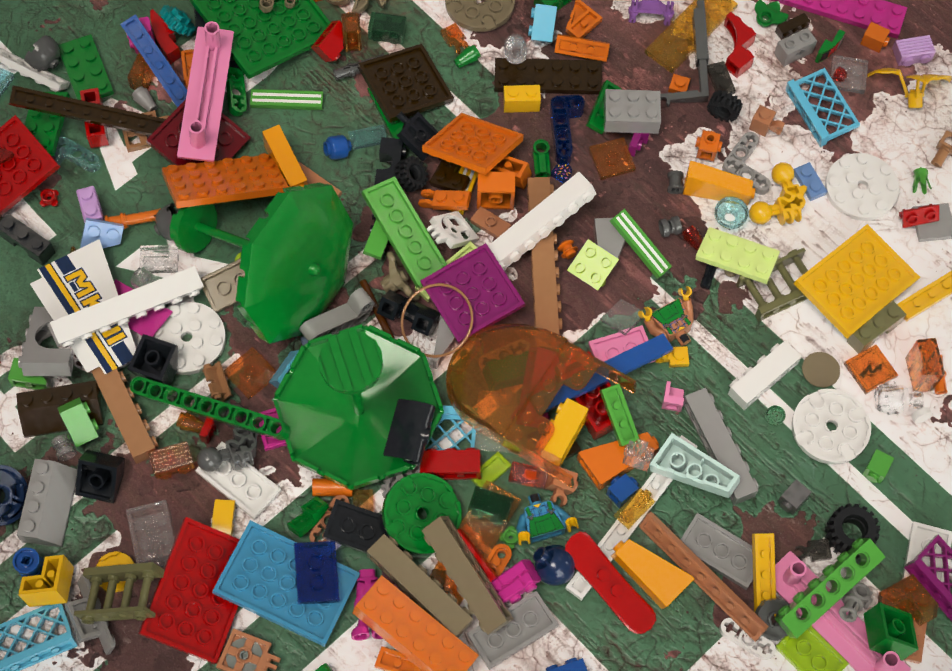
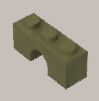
M892 301L847 339V343L860 355L871 347L882 334H888L900 325L907 314Z

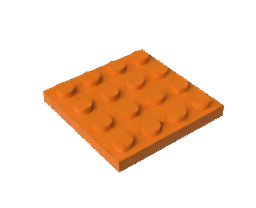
M460 113L422 145V152L486 175L523 141L524 134Z

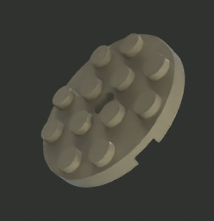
M445 0V6L450 18L460 27L474 32H485L499 28L509 20L514 11L515 0H484V2L478 4L476 0Z

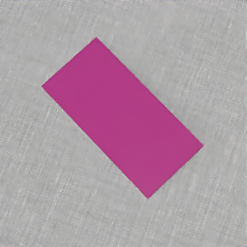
M114 280L118 295L134 290L122 282ZM165 307L154 312V309L147 311V315L139 319L136 316L129 319L130 322H128L129 329L141 336L145 334L153 337L173 311Z

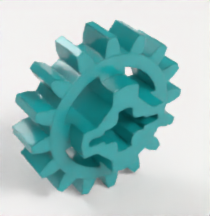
M164 5L160 10L159 14L170 30L182 35L185 34L187 37L194 33L196 27L183 10L181 11L169 5Z

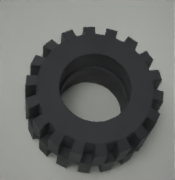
M851 503L846 504L845 507L842 505L829 518L825 527V532L827 533L825 539L830 541L828 543L830 548H835L834 553L848 552L855 541L844 533L842 529V524L844 523L856 525L862 533V538H870L876 544L880 535L878 534L880 526H876L879 521L877 518H873L874 513L872 511L870 513L866 511L867 507L863 506V508H860V504H854L852 507Z

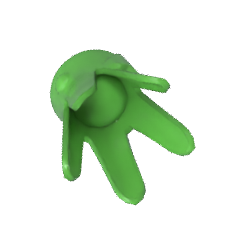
M922 167L913 171V193L917 191L918 182L920 181L922 193L926 194V180L929 188L932 189L928 180V170Z

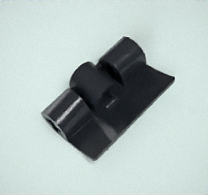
M398 399L383 455L401 458L408 464L421 465L424 450L431 434L435 406L419 401Z

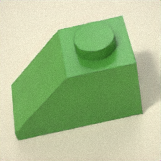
M19 358L13 359L8 375V380L12 386L32 390L50 388L43 376H23L22 368L18 366Z

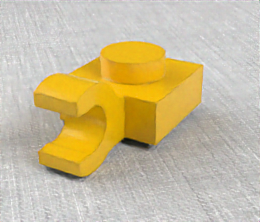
M687 346L673 347L671 353L656 359L655 363L669 362V368L688 367Z

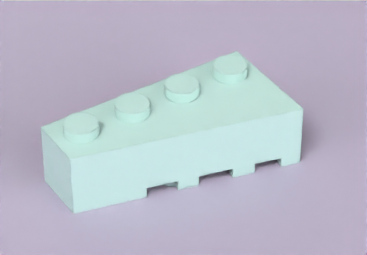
M671 433L649 464L650 471L726 498L731 496L740 483V475Z

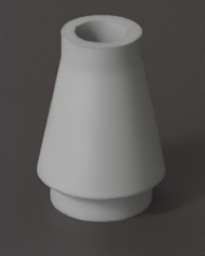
M140 86L132 93L133 100L148 112L158 108L147 88Z

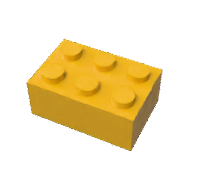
M569 398L566 399L564 404L562 402L559 404L555 419L550 420L546 435H542L537 445V461L551 468L555 466L561 467L586 421L588 408Z

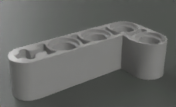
M359 288L350 295L346 304L307 320L300 326L299 330L307 340L328 334L336 335L341 330L364 322L369 317L375 303L363 288Z

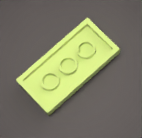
M709 227L695 260L767 284L780 251Z

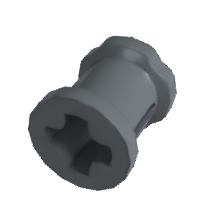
M678 170L668 172L669 186L667 192L671 194L682 193L684 173Z

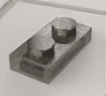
M724 61L707 65V72L715 91L721 90L722 93L727 91L728 94L730 92L735 94L736 89Z

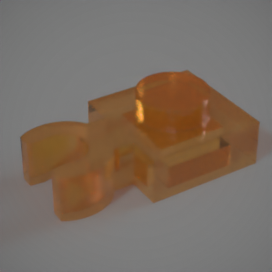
M456 23L440 30V35L448 46H455L457 54L461 53L459 47L466 48L468 46V43L464 40L465 35Z

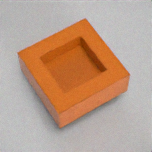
M673 74L668 92L687 91L691 78Z

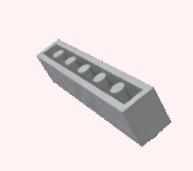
M706 388L684 396L683 406L708 455L740 475V483L730 496L733 505L755 497L759 486L756 479L751 477L749 465L746 461H743L738 444H734L731 438V430L728 426H725L721 411L716 409L713 395L708 393Z

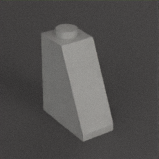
M596 218L593 225L595 244L619 259L625 239L611 224L610 220L612 218Z

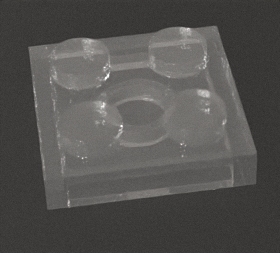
M833 55L830 77L838 90L864 94L868 60Z

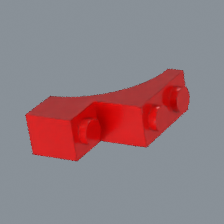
M730 12L726 15L724 26L733 38L734 50L727 57L724 68L738 78L752 67L754 56L746 49L754 43L756 33L739 16Z

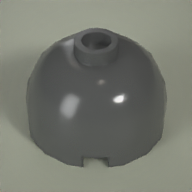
M45 35L33 44L35 48L32 53L30 51L27 52L24 60L31 67L39 71L50 68L54 69L60 63L58 60L60 58V47L51 36Z
M174 203L164 206L157 212L155 218L156 225H154L156 233L169 241H174L170 238L171 219L173 214L178 213L174 208L176 207Z

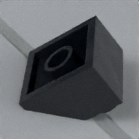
M143 334L128 370L137 377H143L171 386L177 372L178 346Z
M86 450L78 459L75 495L114 504L124 476L125 458Z

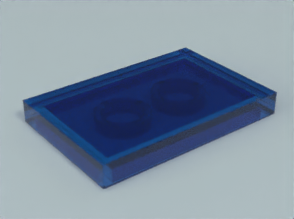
M335 541L294 543L298 605L339 602Z

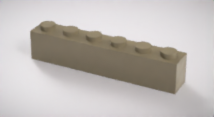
M440 516L425 527L422 532L425 535L426 543L434 549L436 559L444 565L447 576L455 582L457 592L467 601L468 609L479 620V626L482 631L487 633V635L495 633L514 620L448 516Z
M383 534L367 550V557L417 605L459 638L472 624V613L466 607L461 608L456 603L457 599L451 593L447 594L441 589L443 587L441 583L435 578L432 580L422 565L419 564L417 566L412 561L413 557L406 550H400L397 547L399 544L391 536L388 538Z

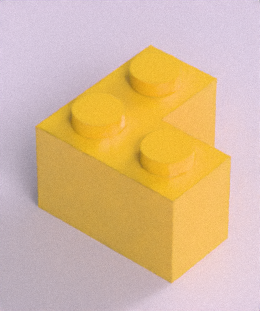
M65 555L45 557L41 575L22 577L18 595L29 607L67 603L74 566Z

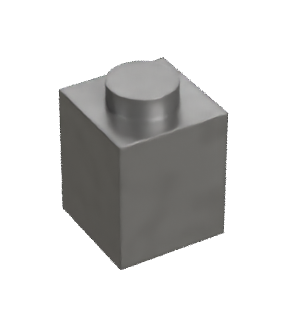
M796 479L781 495L778 503L784 511L790 512L793 515L812 492Z

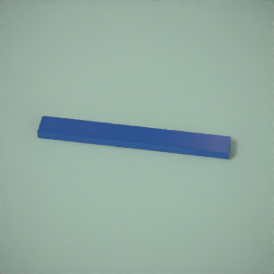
M663 333L531 396L529 400L540 416L557 408L561 402L564 404L567 398L573 400L671 353L673 347Z

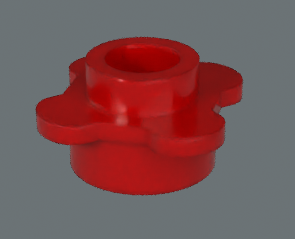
M52 189L41 191L40 205L42 207L47 205L57 206L59 192Z

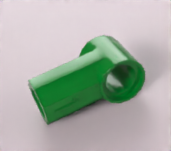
M543 139L535 141L533 145L532 158L535 177L551 176L550 146ZM537 149H542L544 152H538Z

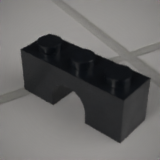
M381 137L380 162L389 163L391 166L387 169L376 170L374 185L397 176V174H394V170H396L395 165L402 160V157L406 158L407 147L404 146L401 139Z
M9 213L0 221V236L13 246L17 244L21 246L30 258L42 266L56 253L51 242Z
M389 290L382 296L377 314L393 321L401 318L403 308L409 298ZM413 300L407 306L404 314V319L412 323L411 329L426 336H429L436 329L440 317L438 311Z

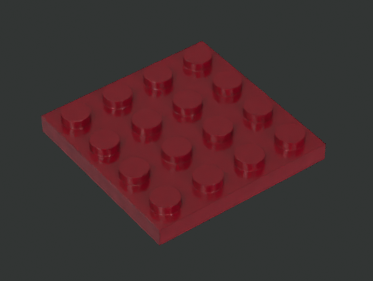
M186 99L146 140V143L172 165L177 166L190 162H205L177 157ZM223 113L221 115L215 161L233 158L251 138Z

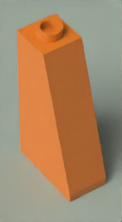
M648 432L638 435L640 440L624 446H619L618 441L580 451L577 461L600 491L608 486L615 477H622L625 473L627 474L655 456L659 450L657 439L654 436L651 437Z

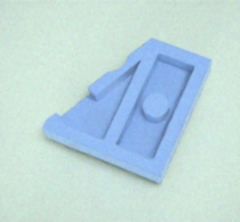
M86 218L80 248L98 239L101 242L102 248L119 245L122 239L124 224Z

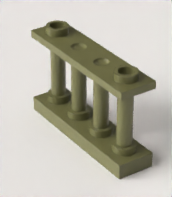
M805 248L794 249L786 256L777 260L772 272L776 270L780 272L791 292L787 295L781 294L770 277L766 285L775 298L770 303L764 301L753 283L755 280L739 275L736 286L739 288L746 285L758 304L755 314L758 322L808 299L794 285V280L785 267L795 263L802 275L806 273L808 269L801 260L806 251Z
M154 562L84 568L83 576L92 583L86 610L74 611V615L85 624H94L97 621L126 619L144 621L146 618H155L156 613L146 606L151 581L154 578H163L164 569ZM143 579L138 606L129 607L134 582ZM120 581H126L120 608H112L117 584ZM109 582L103 609H95L100 585Z

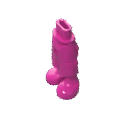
M375 569L359 570L360 575L357 579L354 608L378 580ZM358 619L357 626L351 632V638L357 641L366 640L370 636L369 626ZM372 630V637L374 639H383Z

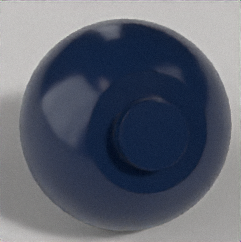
M549 545L545 548L539 547L534 552L535 570L544 583L559 586L573 578L575 563L573 557L565 551L564 546Z

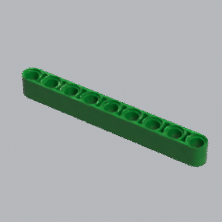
M135 377L130 382V390L148 400L278 440H286L291 434V428L288 424L268 415L143 377ZM178 394L177 399L173 401L175 395ZM195 399L194 404L190 406L191 401ZM212 405L211 410L207 412V408ZM229 410V414L224 417L225 412ZM246 415V420L242 422L243 416ZM264 420L263 426L259 428L260 422ZM282 426L281 431L276 433L277 428Z

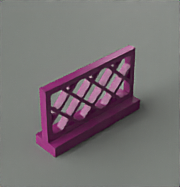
M938 534L904 568L952 621V594L950 592L952 583L949 580V573H952V569L948 568V559L952 560V549ZM936 543L941 547L942 554H935L934 545ZM924 556L930 557V567L921 560ZM935 558H942L943 568H936ZM936 572L944 573V582L937 578Z

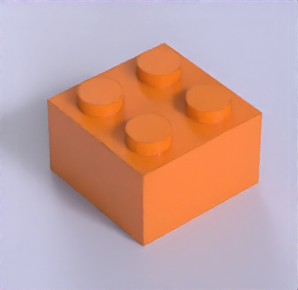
M489 171L486 175L478 173L477 209L481 206L485 209L514 210L515 172Z

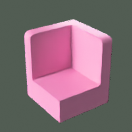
M667 381L661 409L681 412L684 402V390L670 387L671 381Z

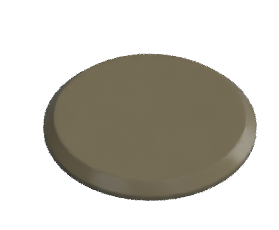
M815 352L808 355L803 361L802 373L810 384L825 388L837 382L840 376V366L837 360L830 354Z

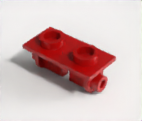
M929 204L928 206L918 207V209H902L899 212V218L902 219V227L906 228L939 221V204Z

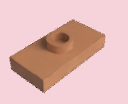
M481 206L470 219V223L496 239L511 227V224Z

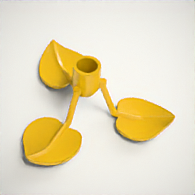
M881 68L867 74V77L875 73L898 75L905 92V97H908V108L923 107L925 87L930 81L944 79L950 82L952 80V76L908 75L906 78L916 80V89H910V93H908L900 69ZM920 81L923 82L922 89H919Z

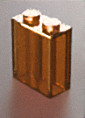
M936 338L916 340L905 357L913 392L933 391L945 375Z

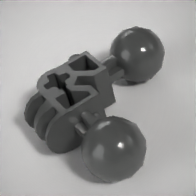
M237 403L232 404V405H235V406L244 408V407H243L242 405H240V404H237ZM229 410L225 412L224 417L229 414ZM246 415L243 416L242 422L246 420ZM226 424L234 428L233 439L226 441V448L222 450L214 447L201 449L197 456L198 466L206 472H213L226 460L230 461L233 470H236L237 464L244 468L247 461L254 465L253 459L257 454L258 433Z

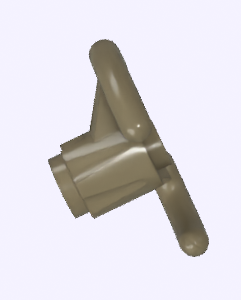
M390 251L387 253L389 274L383 277L380 283L386 293L389 290L393 292L401 290L410 298L414 292L408 285L407 280H409V277L404 270L401 271L397 268V265L402 266L403 264L398 255ZM417 294L412 300L418 301L420 295Z

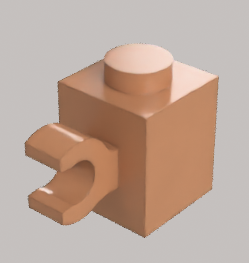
M760 105L752 118L749 130L764 137L769 130L780 135L785 123L780 120L774 121L777 112Z
M559 466L549 470L545 489L553 491V495L550 498L552 503L556 502L558 497L561 500L560 506L566 505L567 495L575 492L578 487V473Z

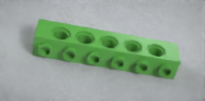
M858 538L851 545L852 548L848 552L844 551L837 557L838 561L835 564H830L822 571L823 575L818 579L814 578L811 580L804 592L801 591L792 598L793 602L790 605H785L777 612L779 615L774 619L790 638L797 639L885 558L884 554L870 538ZM857 554L861 557L860 564H857L855 561ZM843 567L846 570V576L844 578L841 576V569ZM828 581H830L832 585V588L829 592L826 589V583ZM813 595H816L817 602L815 605L811 603V597ZM798 608L802 610V616L799 619L796 616Z

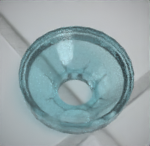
M736 197L721 199L716 204L714 212L716 221L727 229L741 227L746 222L749 214L747 205ZM726 214H732L734 215L735 220L731 222L727 221L724 216Z

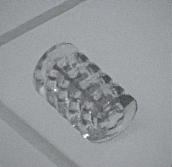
M519 34L508 36L504 42L505 57L510 63L520 64L526 59V41Z

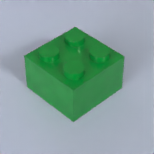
M879 602L863 614L870 650L881 654L893 651L898 654L901 661L919 650L911 613Z

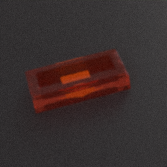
M513 461L508 482L547 490L545 489L549 469Z

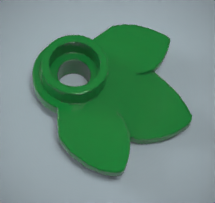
M759 0L755 4L756 21L762 27H769L772 24L779 25L788 19V14L780 12L779 1L766 5L765 2Z

